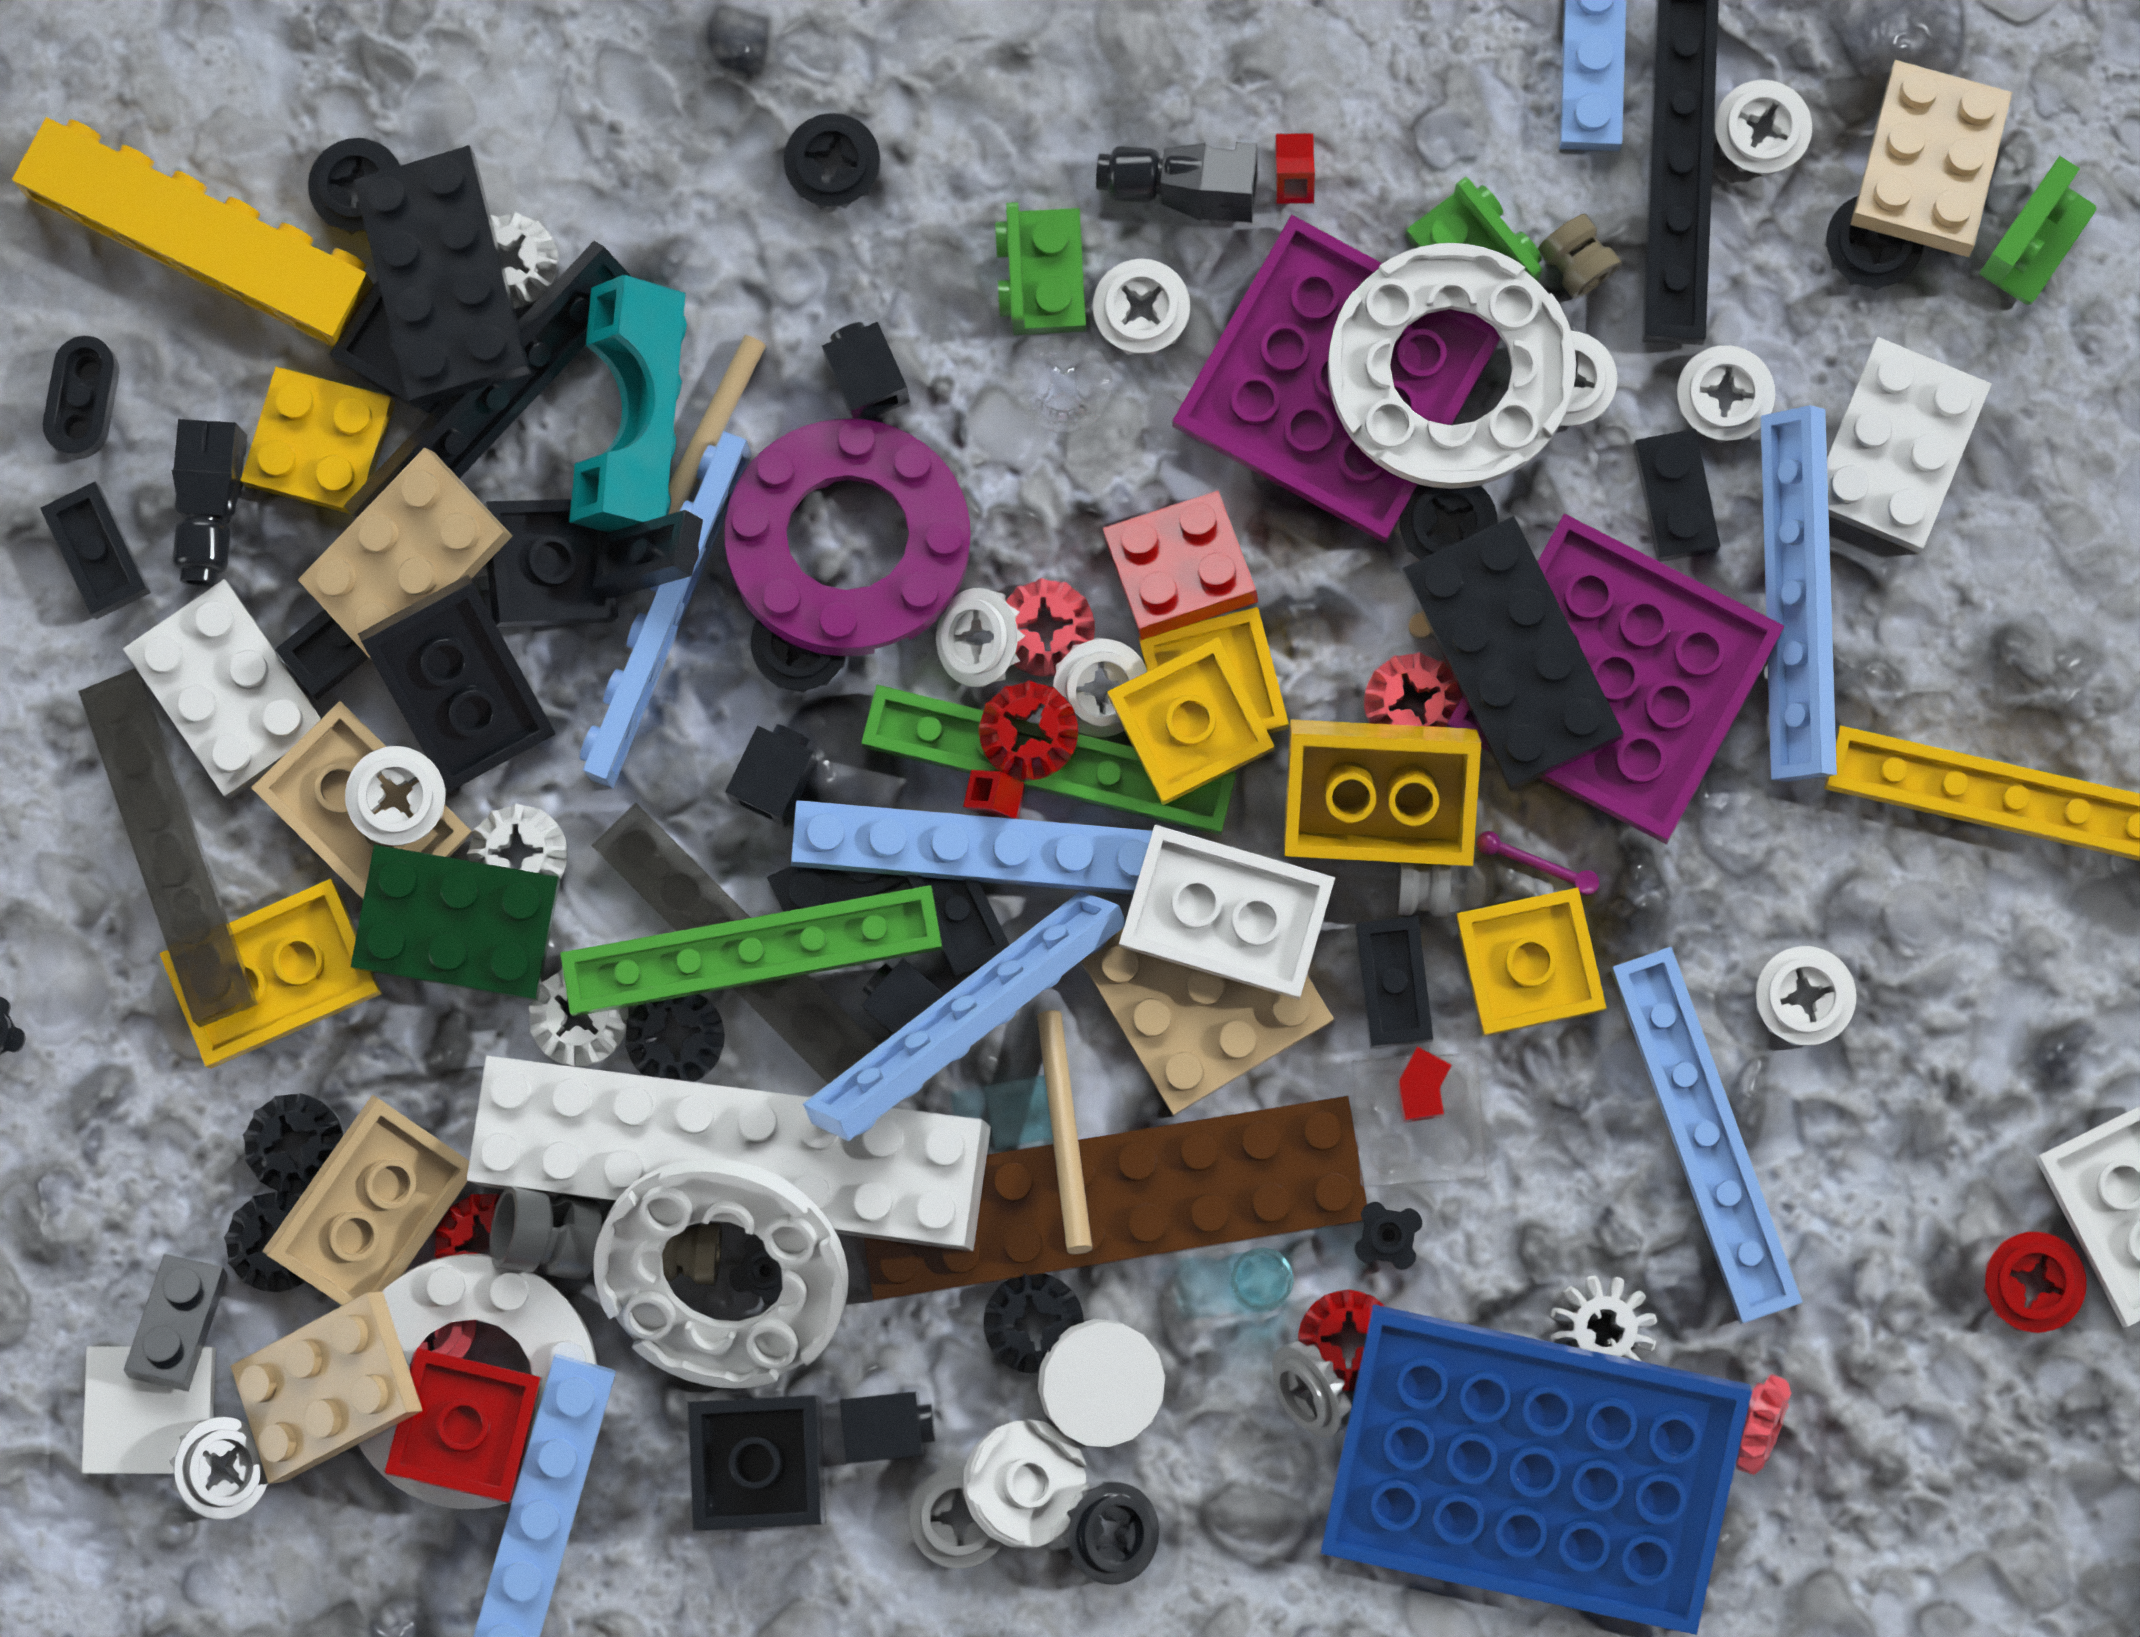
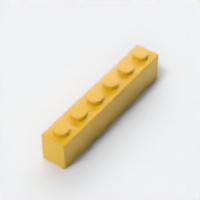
M48 117L44 119L11 179L26 198L332 347L335 346L374 286L367 272H364L367 265L354 255L335 248L331 255L311 246L314 239L295 226L281 222L279 228L276 229L258 220L261 215L260 212L237 198L228 196L225 203L205 194L208 188L197 179L175 170L172 177H169L153 169L152 167L155 162L130 146L122 145L119 151L99 143L102 138L99 133L81 122L69 119L66 126Z

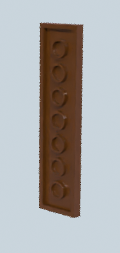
M1349 1095L1078 1140L1092 1241V1250L1086 1253L1070 1254L1067 1252L1053 1144L987 1155L973 1252L865 1237L864 1244L873 1301L878 1302L1006 1281L1022 1277L1024 1273L1031 1276L1363 1222L1361 1211L1367 1205Z

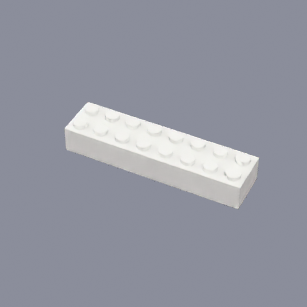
M486 1056L467 1181L487 1188L505 1190L506 1187L514 1186L545 1191L548 1196L556 1197L563 1194L594 1199L601 1203L614 1204L620 1195L636 1180L662 1166L691 1159H725L756 1166L782 1177L816 1204L831 1223L836 1234L973 1252L991 1127L982 1119L891 1108L880 1116L868 1131L856 1135L847 1141L811 1123L803 1106V1103L811 1097Z

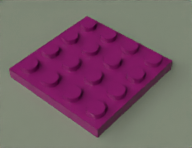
M1291 214L1173 418L1172 427L1386 544L1418 484L1388 472L1370 459L1355 444L1336 412L1328 380L1329 348L1338 315L1351 293L1378 270L1379 266L1383 263ZM1452 309L1427 313L1408 325L1394 344L1390 362L1394 388L1412 411L1427 421L1452 426L1502 338L1492 325L1475 314Z
M1564 513L1537 562L1624 735L1623 739L1540 777V779L1667 845L1785 626ZM1462 696L1447 723V727L1477 729L1481 740V748L1490 752Z

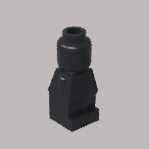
M1236 142L1235 150L1213 148L1205 145V143L1164 148L1163 158H1160L1158 151L1153 148L1118 146L1113 149L1111 154L1099 153L1096 170V190L1108 191L1110 197L1114 200L1145 203L1152 202L1157 197V194H1160L1162 205L1200 221L1201 219L1252 223L1258 178L1257 143Z
M178 419L172 475L176 493L175 510L185 519L176 525L173 564L181 570L180 582L185 584L215 586L218 574L224 572L228 566L230 529L223 523L230 524L231 518L236 512V504L243 487L240 480L242 477L243 457L246 456L247 434L236 422Z

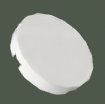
M1092 1319L1069 1327L1058 1337L1060 1340L1053 1345L1051 1351H1047L1040 1364L1038 1392L1044 1413L1064 1435L1085 1446L1112 1447L1134 1439L1152 1423L1163 1401L1165 1374L1159 1353L1143 1334L1119 1321Z
M1015 1421L997 1427L986 1434L973 1447L964 1468L963 1494L971 1517L989 1537L1009 1547L1036 1548L1058 1540L1069 1532L1071 1519L1066 1512L1075 1508L1083 1498L1081 1491L1089 1490V1483L1086 1484V1473L1083 1468L1086 1467L1081 1450L1058 1428L1044 1421Z

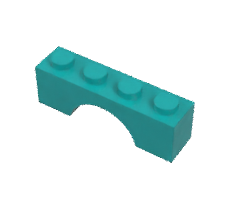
M627 275L619 276L591 288L586 346L604 361L613 374L620 392L622 416L618 433L608 449L600 455L575 463L570 523L604 532H611L668 515L670 511L671 495L668 488L671 459L676 449V435L674 433L675 409L682 386L679 374L681 343L687 329V321L684 316L686 297L684 292Z

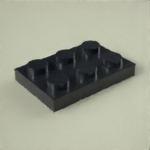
M469 575L456 580L358 633L363 646L426 757L439 770L447 793L556 735Z

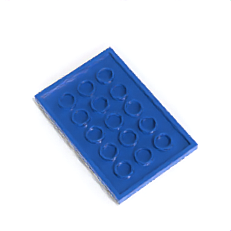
M1373 1304L1320 1554L1697 1635L1752 1394L1751 1385Z

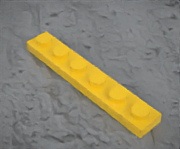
M1841 725L1836 730L1837 775L1826 777L1824 786L1826 790L2140 861V793Z

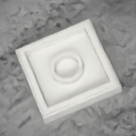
M87 1346L82 1473L174 1474V1468L169 1461L176 1455L181 1443L180 1436L189 1432L200 1421L214 1418L216 1348L203 1347L190 1389L187 1392L128 1378L123 1369L131 1349L130 1346ZM202 1454L207 1459L206 1463L212 1469V1456Z

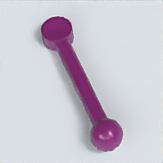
M1484 831L1477 838V848L1481 853L1486 855L1498 853L1573 884L1574 888L1579 887L1581 896H1590L1599 887V878L1593 871L1584 870L1576 873L1501 842L1499 836L1492 831Z

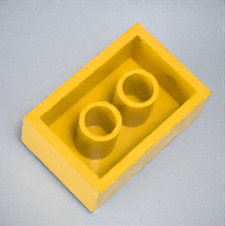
M1290 719L1283 839L1284 855L1288 857L1473 866L1481 740L1477 729Z

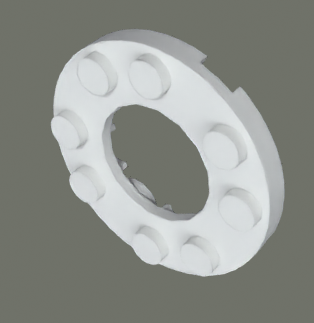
M1459 243L1433 244L1403 252L1387 260L1351 293L1338 315L1332 334L1328 357L1329 387L1336 412L1345 430L1363 453L1376 464L1402 479L1420 485L1449 489L1468 488L1484 485L1512 474L1531 461L1548 444L1557 431L1572 396L1576 372L1575 346L1571 329L1560 304L1552 293L1549 295L1538 281L1524 271L1525 266L1504 254L1485 247ZM1449 309L1475 314L1492 325L1507 345L1512 367L1508 391L1494 410L1474 422L1452 426L1427 421L1412 411L1394 388L1390 368L1394 344L1406 327L1427 313Z
M709 1158L691 1159L662 1166L642 1176L630 1185L614 1203L602 1226L594 1252V1281L598 1297L608 1319L610 1320L613 1317L617 1319L622 1328L635 1340L632 1348L643 1358L674 1376L701 1385L719 1388L763 1386L777 1382L780 1374L792 1370L803 1363L809 1365L820 1355L832 1339L847 1298L848 1268L845 1253L833 1226L824 1213L802 1191L782 1177L756 1166L737 1161ZM709 1221L730 1222L745 1228L746 1234L752 1235V1232L764 1241L768 1254L778 1261L781 1266L783 1288L778 1300L761 1315L741 1321L716 1320L693 1311L674 1295L663 1274L662 1252L666 1242L672 1236L684 1231L687 1226L699 1222L703 1224H708Z
M461 1254L434 1259L406 1272L382 1291L408 1368L410 1369L414 1352L430 1333L450 1322L479 1320L499 1326L516 1339L530 1362L531 1375L539 1376L543 1379L514 1489L515 1493L554 1355L559 1354L597 1365L591 1336L581 1315L577 1313L569 1300L555 1287L554 1283L535 1270L533 1272L498 1268L493 1265L491 1256L485 1254ZM397 1424L358 1444L370 1463L383 1477L397 1488L422 1501L455 1509H481L507 1504L385 1474L384 1471Z

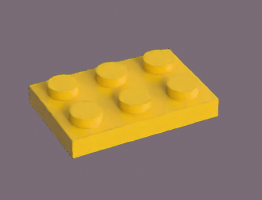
M328 879L159 953L205 1067L209 1069L215 1068L382 994L373 972L356 970L350 967L357 932L334 880Z

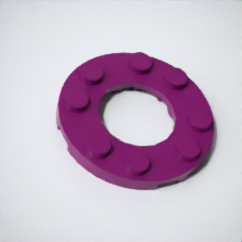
M852 418L815 422L788 432L768 445L751 461L738 480L729 500L724 528L727 563L732 578L741 594V599L751 613L765 627L782 639L812 652L835 656L874 654L875 649L894 644L907 637L910 641L924 632L946 611L952 598L956 596L966 573L970 553L971 532L967 504L963 492L948 466L932 449L911 434L884 423L864 419L853 420ZM844 480L873 484L891 496L905 516L909 535L904 556L889 575L870 586L848 590L822 585L805 574L790 554L787 539L791 514L805 495L815 489L825 488L834 482Z

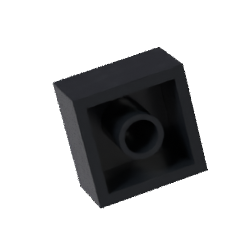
M805 1395L688 1402L693 1531L827 1525L821 1397Z

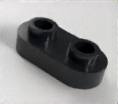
M77 336L66 341L57 351L53 363L43 417V432L47 441L56 451L71 459H84L96 454L104 446L109 434L120 368L117 357L112 350L96 337ZM88 363H97L99 366L97 375L90 380L81 379L80 372L82 368ZM78 421H86L88 423V429L84 436L77 439L70 438V428L74 423Z

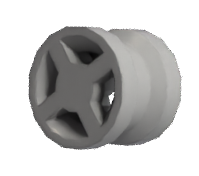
M1399 862L1397 916L1410 917L1416 911H1429L1434 918L1447 919L1451 893V865Z

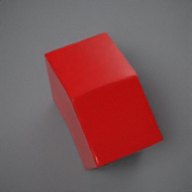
M1314 133L1276 134V204L1314 203Z
M971 770L963 807L978 813L979 816L1019 819L1025 793L1024 782L1001 771Z
M1418 1046L1397 1083L1403 1123L1442 1118L1444 1115L1440 1087L1452 1064Z

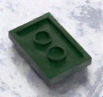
M374 844L350 967L367 972L538 1001L561 879L559 876Z

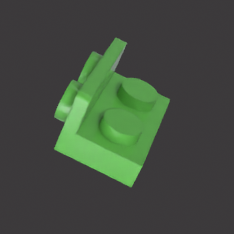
M2060 155L1979 273V275L2026 305H2031L2096 212L2095 204L2068 187L2080 168Z
M1466 176L1456 183L1452 195L1406 229L1405 237L1414 248L1443 243L1470 244L1491 249L1514 259L1525 266L1524 271L1536 281H1539L1542 271L1539 265L1542 257L1535 244L1521 231L1514 234L1500 217L1504 214V211L1494 194L1484 185L1476 188Z
M1018 202L1006 203L1007 221L995 222L997 258H1009L1010 280H998L1000 317H1012L1013 335L1086 332L1080 208L1019 211Z

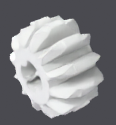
M1590 1276L1585 1280L1589 1301L1577 1289L1570 1286L1563 1291L1565 1300L1575 1309L1574 1313L1563 1308H1553L1551 1310V1319L1569 1326L1568 1331L1556 1332L1550 1335L1549 1342L1564 1344L1570 1341L1571 1345L1576 1348L1637 1361L1641 1360L1631 1350L1632 1346L1643 1351H1652L1655 1348V1340L1639 1335L1637 1332L1638 1328L1656 1324V1315L1647 1313L1635 1317L1632 1310L1642 1304L1646 1296L1639 1290L1631 1294L1625 1302L1621 1301L1620 1296L1624 1288V1280L1622 1278H1613L1608 1286L1606 1296H1603L1598 1277ZM1600 1312L1610 1315L1609 1326L1618 1330L1616 1341L1613 1338L1604 1341L1605 1347L1595 1344L1596 1333L1587 1329L1589 1318L1592 1321L1601 1318Z

